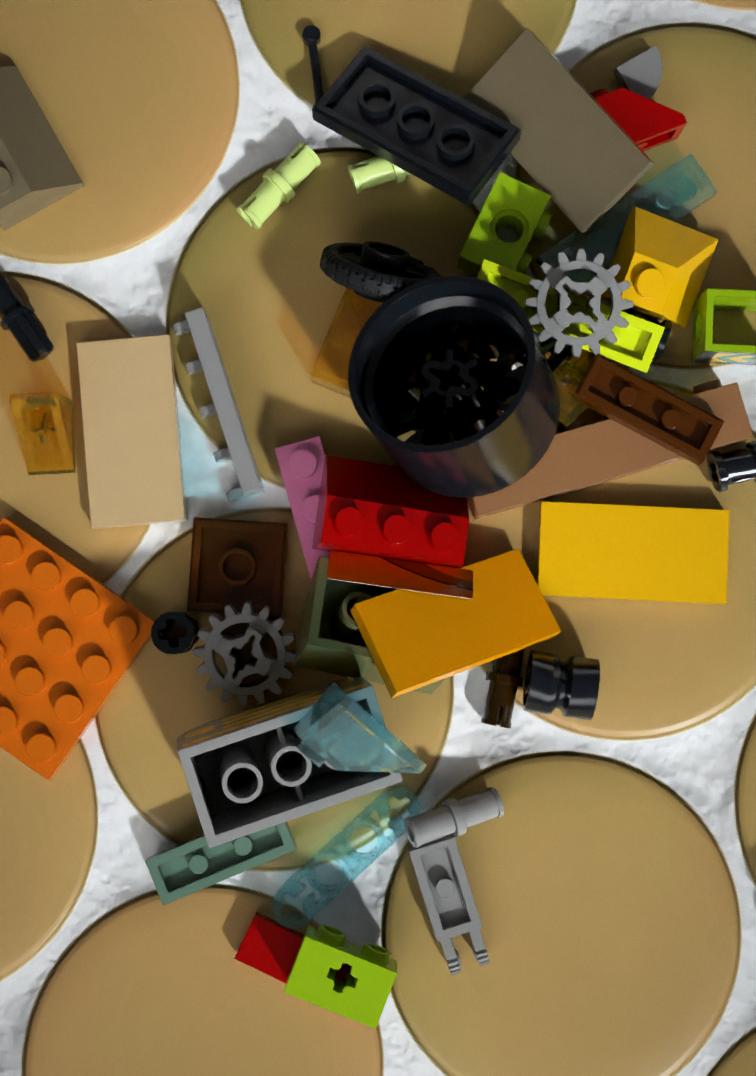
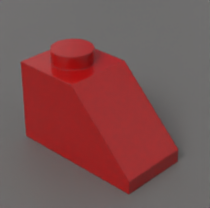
M623 87L609 93L607 89H599L590 93L643 151L678 139L687 124L684 114Z

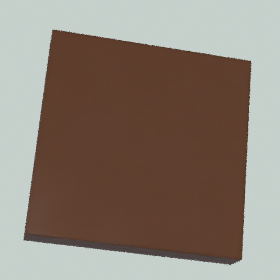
M194 517L187 611L225 613V606L232 603L237 613H240L245 602L252 601L253 613L259 614L267 605L271 607L269 616L282 617L288 523Z

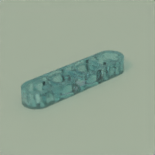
M403 785L390 786L384 790L280 886L273 898L272 912L276 921L283 927L290 929L301 928L310 922L406 832L404 818L399 814L387 823V827L394 830L389 836L385 835L380 823L369 817V815L377 811L379 818L382 819L391 809L388 799L392 796L398 800L403 799L405 796L409 798L410 802L407 805V810L410 815L408 817L419 815L420 804L415 792ZM359 827L371 828L378 837L376 847L370 852H358L351 845L350 836ZM323 860H335L342 867V878L334 885H325L316 877V866ZM306 876L312 889L323 897L317 901L312 892L302 904V910L305 913L299 915L293 911L287 915L283 911L286 904L283 896L288 894L293 899L299 896L306 888V884L299 880Z

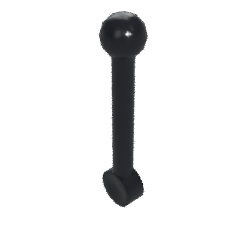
M307 26L303 30L302 37L303 42L309 48L316 102L313 105L314 107L324 95L317 46L321 41V33L317 27Z

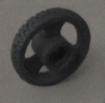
M367 241L364 244L350 242L335 243L324 248L320 259L321 270L331 280L353 290L354 293L361 297L384 303L394 294L410 285L430 278L441 277L433 267L424 265L422 261L411 257L407 251L381 242Z

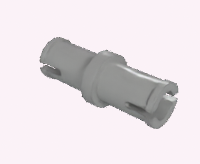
M490 787L483 792L458 801L455 798L443 800L441 807L405 818L404 825L410 843L413 847L418 848L422 844L450 834H454L455 837L464 835L467 832V828L496 817H502L504 815V808L497 790Z

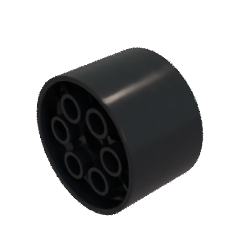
M455 275L435 277L417 282L397 292L378 307L366 321L354 343L348 368V385L353 405L364 424L408 478L424 489L436 494L457 498L477 497L494 493L525 476L535 467L548 450L557 430L560 417L558 385L525 312L514 298L498 286L478 278ZM469 339L467 352H464L462 347H458L457 341ZM526 354L527 364L512 370V366ZM412 370L417 373L416 377L419 383L405 380ZM516 394L511 404H504L508 397ZM417 407L416 413L412 414V411ZM468 411L473 412L469 416L464 417V413ZM411 430L415 431L405 442L397 438ZM450 438L448 444L436 445L442 439Z

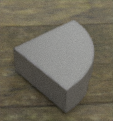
M657 45L616 67L614 72L621 87L650 100L655 94L662 77V59Z

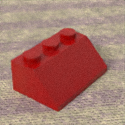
M331 455L325 456L312 549L328 552L340 551L453 568L464 565L469 525L467 498L448 497L428 491L413 482L396 466Z

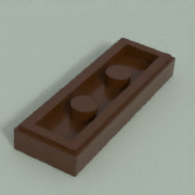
M595 354L572 396V399L698 466L703 464L724 423L722 419L599 354Z

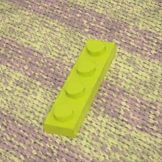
M484 259L477 278L490 282L507 292L521 306L528 319L536 315V308L525 306V299L537 297L538 292L529 286L531 279L536 278ZM550 287L545 301L549 319L557 312L558 297ZM567 291V296L571 300L570 306L566 308L571 315L577 312H582L585 316L589 315L590 311L587 309L586 303L590 299L581 295L576 296L572 292L569 293ZM600 303V311L608 319L611 307ZM621 311L620 316L629 322L628 327L619 328L614 326L612 332L618 341L610 344L602 338L599 340L600 353L598 354L614 362L647 373L665 327ZM541 324L532 325L535 332L541 333L544 330ZM569 324L562 331V333L572 337H585L593 334L583 324ZM588 345L582 346L583 350L591 352Z

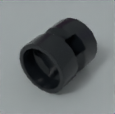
M531 650L524 680L523 711L551 715L558 708L564 717L591 720L595 712L599 691V659L570 656L566 662H563L559 654Z

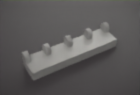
M203 307L186 312V320L177 322L172 327L176 336L190 332L192 334L199 359L185 364L188 375L204 372L213 400L212 404L199 408L203 419L218 415L228 446L214 452L213 455L216 462L232 459L240 488H234L226 492L228 502L264 492L263 483L209 316Z

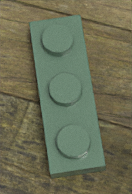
M284 822L212 848L208 847L205 835L203 834L150 856L145 862L162 905H165L295 851L297 845L288 822Z

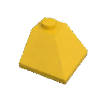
M632 207L611 266L618 264L621 267L618 274L614 277L616 282L630 281L631 284L627 290L621 292L622 299L632 301V308L635 311L662 321L667 320L675 326L686 328L719 239L638 207ZM607 289L601 294V298L611 301L610 293Z

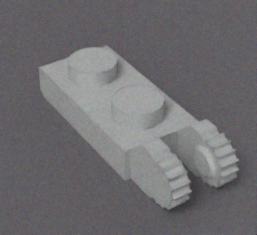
M454 834L422 844L418 848L412 845L408 846L436 941H441L451 975L460 973L462 965L458 950L454 948L451 938L468 932L471 936V947L475 960L479 962L480 966L489 964L490 961L480 932L483 926Z

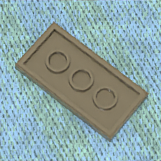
M528 28L521 33L463 98L521 129L520 140L510 154L544 192L551 195L553 202L582 233H587L655 164L535 33Z

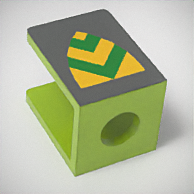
M707 288L696 299L693 307L691 362L756 365V346L712 344L713 310L756 312V290Z

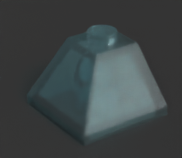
M335 683L327 689L294 727L297 736L302 740L297 746L298 750L319 768L327 761L337 771L420 774L427 766L407 745Z

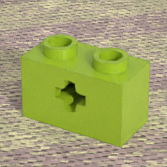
M320 924L318 929L308 926L287 978L284 993L376 1029L397 976V961L390 958L392 953L373 943L365 942L364 946L361 947L345 940V933L328 925ZM343 963L349 964L351 966L350 974H346L344 980L337 979L335 977L336 970H339Z

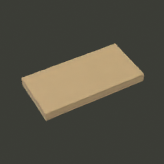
M168 334L76 343L91 528L104 529L187 521L172 337Z

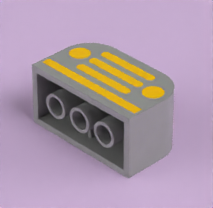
M349 677L320 684L207 722L185 732L177 738V752L209 848L403 781L374 687L363 677Z

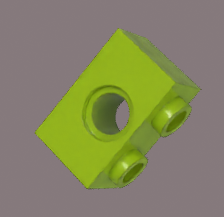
M500 172L461 251L457 268L477 277L483 260L486 259L525 274L533 258L532 255L526 253L532 237L539 240L542 239L553 214L545 211L551 195ZM501 226H511L518 232L520 239L513 243H505L497 237L495 230Z

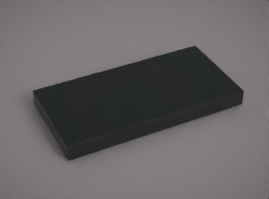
M366 46L362 48L312 109L313 120L468 206H470L518 143L521 129Z

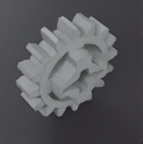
M578 249L575 261L570 262L566 254L560 252L557 255L558 267L554 269L551 265L544 262L540 266L542 273L546 277L544 281L531 279L529 286L538 292L537 297L525 299V306L536 308L537 314L529 319L531 326L541 324L544 330L537 338L540 343L550 337L556 340L553 352L557 354L563 350L565 345L571 346L573 357H580L583 345H588L593 355L600 353L599 340L603 338L606 342L614 344L618 341L612 332L614 326L627 328L629 322L621 317L620 313L621 310L633 307L632 301L622 299L621 292L631 286L630 281L617 283L614 277L618 274L621 267L616 264L606 270L602 267L604 254L601 252L592 262L586 261L584 249ZM570 271H586L596 276L589 282H573L565 273ZM549 287L558 297L557 312L550 319L547 316L545 307ZM607 289L611 297V310L608 319L600 311L601 294ZM567 291L569 293L572 292L576 296L585 292L589 296L590 300L586 303V307L590 311L589 315L585 316L582 312L571 315L566 308L570 306L571 300L567 296ZM569 324H583L593 334L585 337H572L562 333V331Z
M246 601L240 613H237L232 603L225 606V619L216 613H213L208 618L214 628L213 630L201 628L198 631L197 636L205 641L206 644L195 647L193 655L204 658L205 662L199 665L195 671L197 675L206 673L210 675L211 679L205 687L207 691L217 686L223 689L221 701L226 702L231 694L238 695L239 705L245 706L249 695H254L259 704H262L266 701V689L269 688L277 695L282 691L283 687L278 680L279 677L291 679L294 671L286 666L285 662L294 661L296 651L287 649L286 645L295 640V634H282L280 629L286 619L282 616L275 621H271L268 618L270 606L266 605L258 614L253 613L252 601ZM250 623L245 632L236 635L223 632L224 629L233 624ZM266 631L271 635L276 644L277 657L274 653L267 650L263 638ZM254 635L252 655L258 658V660L250 658L246 664L244 663L240 671H237L240 662L238 660L240 652L234 649V647L241 649ZM215 653L223 656L228 669L226 675L218 667ZM254 673H259L263 676L268 675L265 679L256 683H241L244 677Z

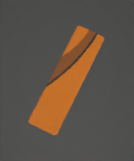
M330 551L328 579L460 598H473L472 570L340 551Z

